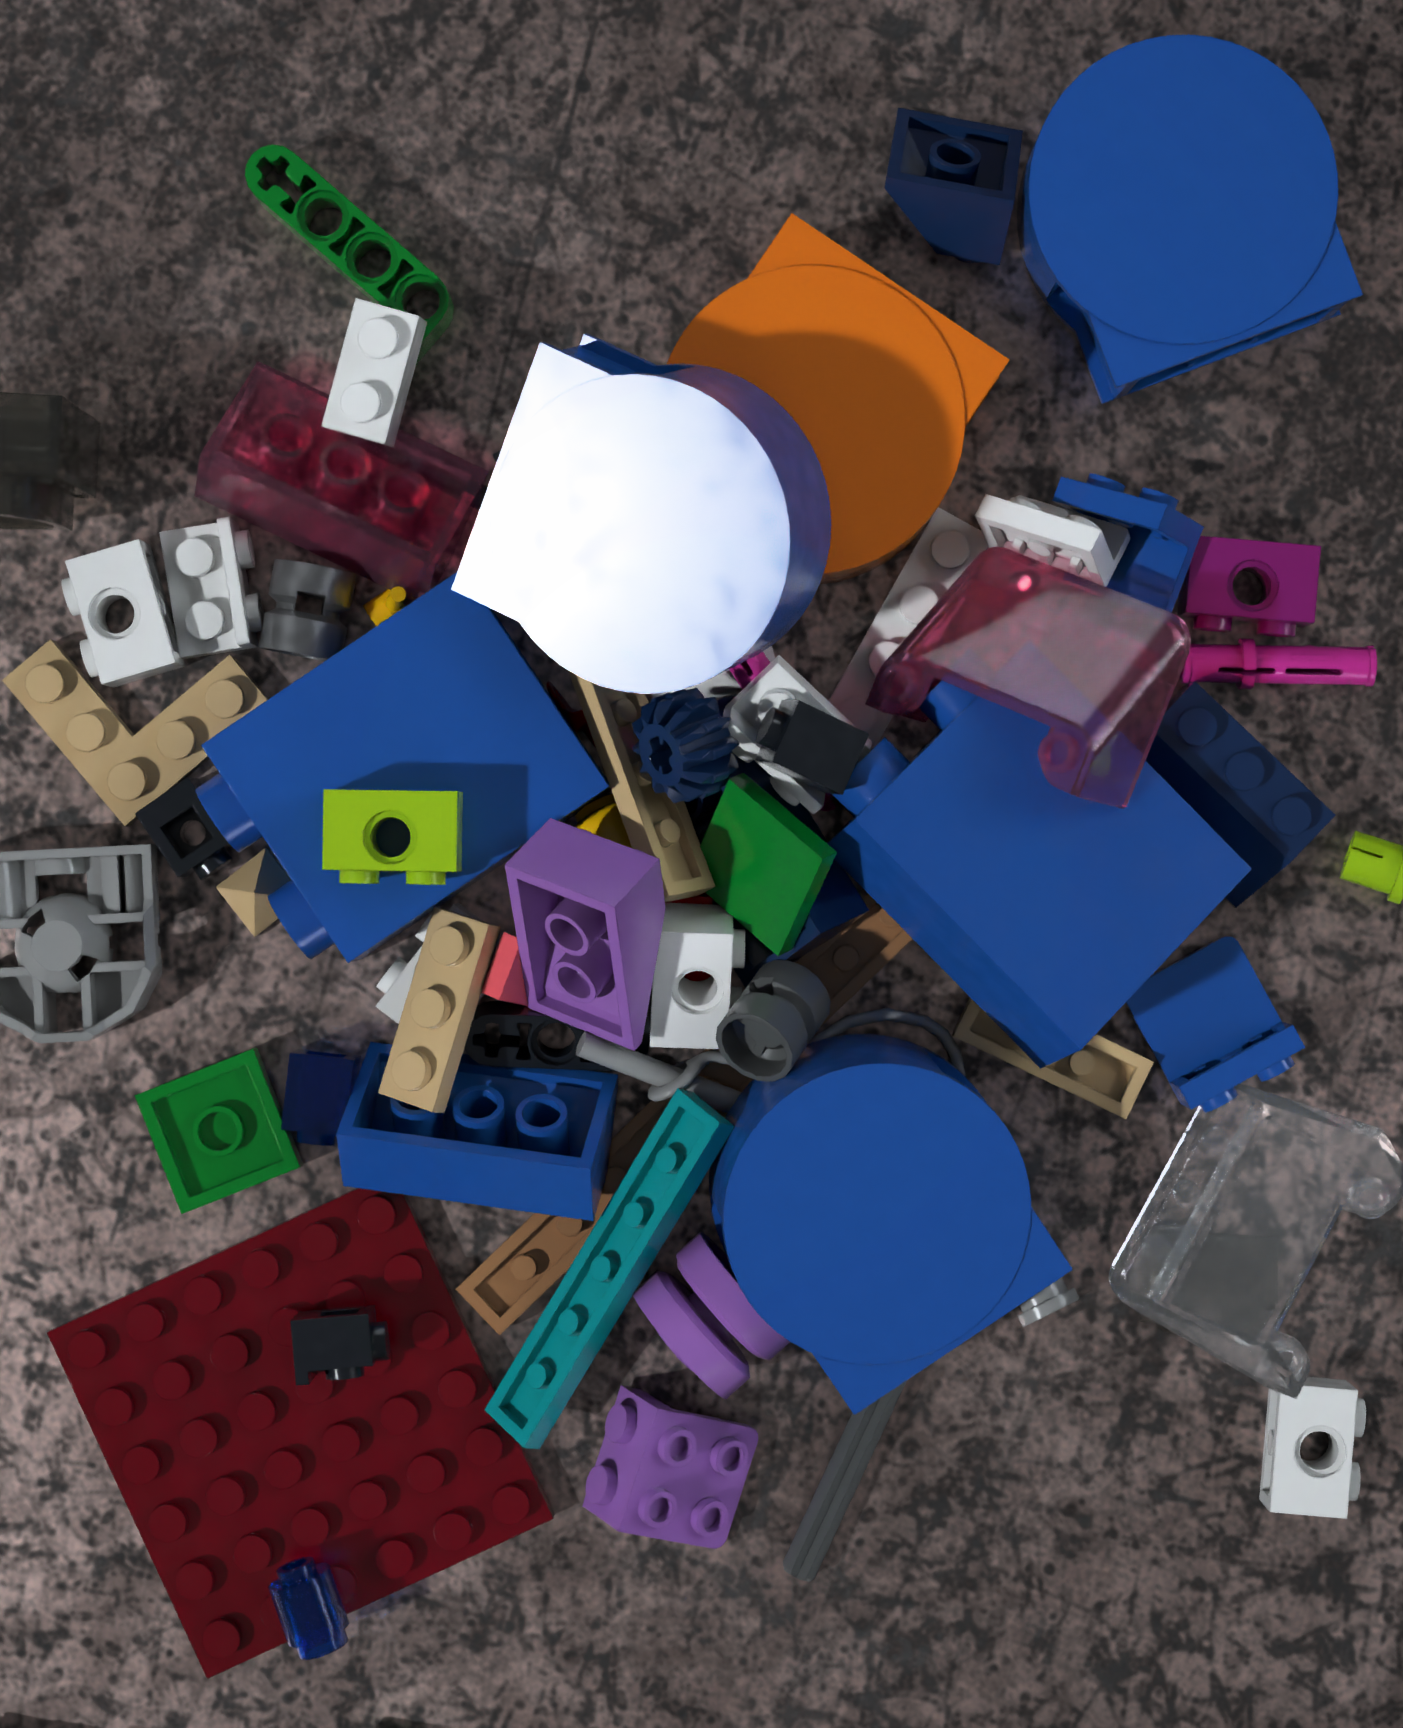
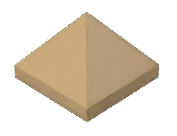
M265 848L217 885L216 889L253 936L256 937L278 920L270 905L268 895L289 882L291 878L269 850Z

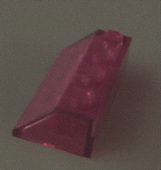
M257 361L200 454L194 496L391 590L396 586L403 587L406 591V598L413 601L437 586L455 552L489 471L401 429H398L394 447H390L322 427L329 395Z

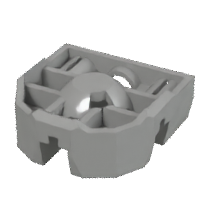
M156 844L0 852V929L16 928L14 949L18 964L17 966H0L1 1024L38 1043L89 1041L113 1030L145 1009L162 975L161 947L158 946L160 907ZM86 873L87 895L61 893L45 897L39 901L38 876ZM44 916L45 923L37 928L34 935L32 936L27 933L28 927H37L39 921ZM143 922L145 959L112 961L114 949H109V936H113L110 923ZM83 955L98 959L91 972L81 980L71 970L73 966L79 963ZM81 992L83 1030L58 1031L56 994Z

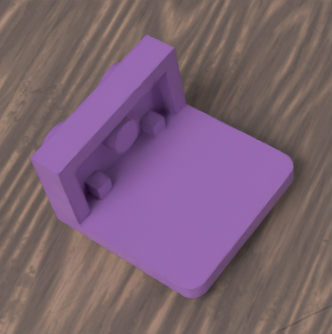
M621 1385L615 1405L610 1409L606 1418L605 1436L596 1464L589 1472L586 1480V1495L582 1506L618 1532L717 1549L726 1542L758 1443V1433L747 1424L672 1409L641 1389Z

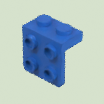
M1090 473L1086 483L1061 476L1052 501L1070 511L1127 528L1130 541L1106 589L1062 576L1052 603L1053 613L1065 621L1074 615L1089 628L1145 645L1153 646L1158 644L1165 633L1204 526L1177 511L1176 507L1179 500L1163 492L1142 487L1139 497L1124 493L1125 485L1101 475Z
M1230 936L1220 937L1152 974L1126 1002L1130 1013L1181 1105L1191 1110L1200 1105L1204 1113L1225 1105L1238 1096L1234 1086L1256 1074L1261 1082L1280 1075L1295 1065L1291 1055L1306 1048L1294 1025L1281 1021L1241 945L1235 938Z

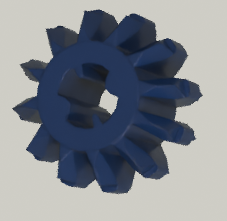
M698 688L682 689L673 693L668 692L653 698L650 703L642 706L641 717L632 723L633 731L639 739L632 749L640 755L643 763L640 773H648L652 778V787L655 793L666 792L673 803L689 802L699 797L703 799L718 793L720 788L726 786L729 775L739 768L738 761L732 750L740 743L730 735L728 726L731 717H722L719 714L716 697L704 698Z

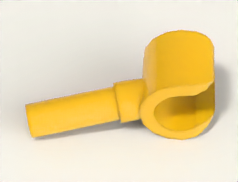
M391 586L363 605L375 626H378L405 607L403 602L406 597V591L403 587L396 586L393 588Z

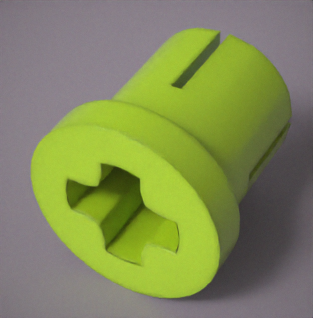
M1355 830L1344 858L1345 861L1343 862L1339 879L1386 893L1387 901L1400 904L1403 899V845Z

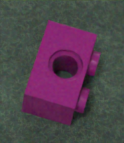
M1200 536L1179 592L1177 617L1194 618L1193 629L1231 632L1232 622L1257 624V635L1295 637L1296 627L1303 628L1315 623L1321 546ZM1238 572H1251L1261 581L1263 593L1256 605H1246L1236 598L1233 592V581Z

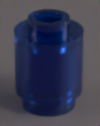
M308 1556L295 1559L279 1567L276 1570L278 1578L268 1586V1590L288 1646L297 1649L301 1660L319 1658L343 1647L349 1640L345 1630L349 1625V1619L330 1565L328 1563L315 1564L313 1557Z

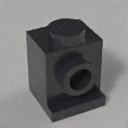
M187 777L137 811L135 815L177 877H187L195 872L200 880H204L233 860L227 851L231 845L217 829L196 794L195 789L202 785V783L197 778ZM192 821H199L205 828V838L198 845L190 844L184 835L186 826Z
M375 1305L300 1311L290 1321L296 1386L309 1385L317 1375V1371L325 1370L327 1380L361 1377L365 1375V1366H373L376 1361L390 1359L387 1321L377 1322Z

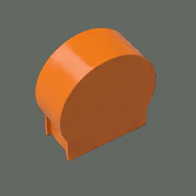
M791 213L749 277L725 290L694 317L677 341L667 364L704 365L737 375L770 395L800 426L819 460L830 500L831 540L827 564L820 584H827L854 578L877 568L900 553L920 534L939 507L955 476L963 449L966 426L999 379V375L1010 359Z

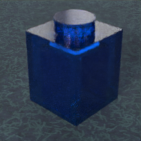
M304 1049L290 1052L281 1130L298 1131L297 1142L334 1146L337 1130L359 1074L361 1056Z

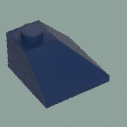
M898 108L884 188L937 254L952 256L966 263L985 262L1000 265L1015 201L1023 130Z

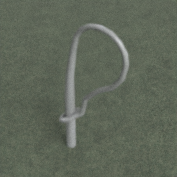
M882 1008L849 1015L835 1022L813 1037L809 1042L812 1043L829 1037L839 1036L849 1028L885 1020L919 1026L940 1040L950 1056L951 1064L965 1076L962 1052L949 1031L928 1016ZM588 1032L582 1034L576 1048V1056L652 1084L648 1090V1098L654 1102L671 1098L677 1088L694 1092L712 1108L728 1113L738 1096L742 1093L698 1075L709 1063L715 1062L729 1065L719 1050L702 1052L691 1059L670 1065Z

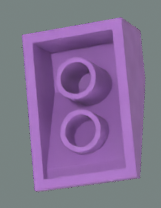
M550 818L505 864L528 1008L635 1051L642 1044L666 910L660 859L648 855L641 850L632 849L592 834L587 830L579 829Z

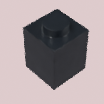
M782 700L779 708L772 707L760 724L756 743L762 746L755 760L821 792L843 795L869 733L800 700Z

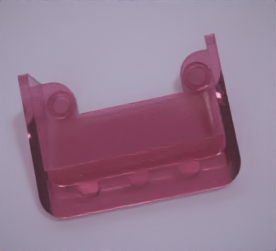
M991 547L982 551L969 564L883 663L876 675L865 705L890 715L926 722L928 717L919 707L924 702L927 694L941 680L1050 726L1048 735L1041 741L1038 749L1041 768L1048 782L1054 787L1076 797L1124 809L1128 805L1191 647L1190 632L1186 623L1176 614L1010 549Z

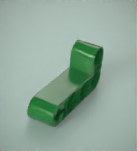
M273 144L260 147L250 156L245 169L247 185L265 210L373 303L407 312V303L415 293L425 290L432 291L439 296V308L436 313L430 318L424 319L427 321V326L419 351L417 365L444 334L453 320L454 306L444 283L293 151L284 146ZM271 171H275L279 175L286 173L294 188L302 195L297 204L279 186H270L266 177ZM335 208L342 212V223L334 233L321 236L311 232V221L314 215L321 209ZM380 249L390 253V266L381 276L370 278L359 273V262L368 251Z

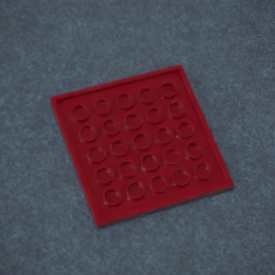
M355 1188L47 1332L207 1679L554 1519L555 1513L525 1448L484 1410L497 1388L407 1195ZM375 1305L377 1322L387 1321L390 1359L376 1361L373 1366H365V1375L361 1377L327 1380L325 1370L317 1371V1375L309 1385L296 1386L291 1319L300 1311Z

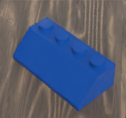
M370 1042L336 1133L343 1186L594 1221L608 1172L619 1085L618 1074L588 1070L491 1067L481 1065L471 1059L469 1055L462 1054L445 1113H434L378 1093L392 1044Z

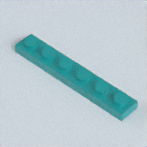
M677 1088L484 1409L523 1448L540 1449L735 1127L692 1091Z

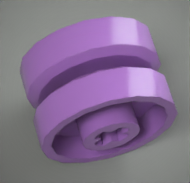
M700 1231L676 1253L678 1269L694 1290L692 1293L671 1274L657 1270L635 1290L633 1297L648 1320L655 1327L661 1339L676 1357L717 1395L727 1399L750 1378L748 1361L733 1341L734 1337L753 1355L766 1360H771L790 1341L777 1333L759 1316L739 1287L728 1256L708 1236Z

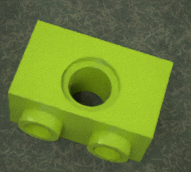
M323 789L322 870H339V883L379 884V871H406V884L446 885V872L462 871L463 792ZM391 818L403 821L407 825L411 837L406 851L396 857L384 854L376 842L379 826Z

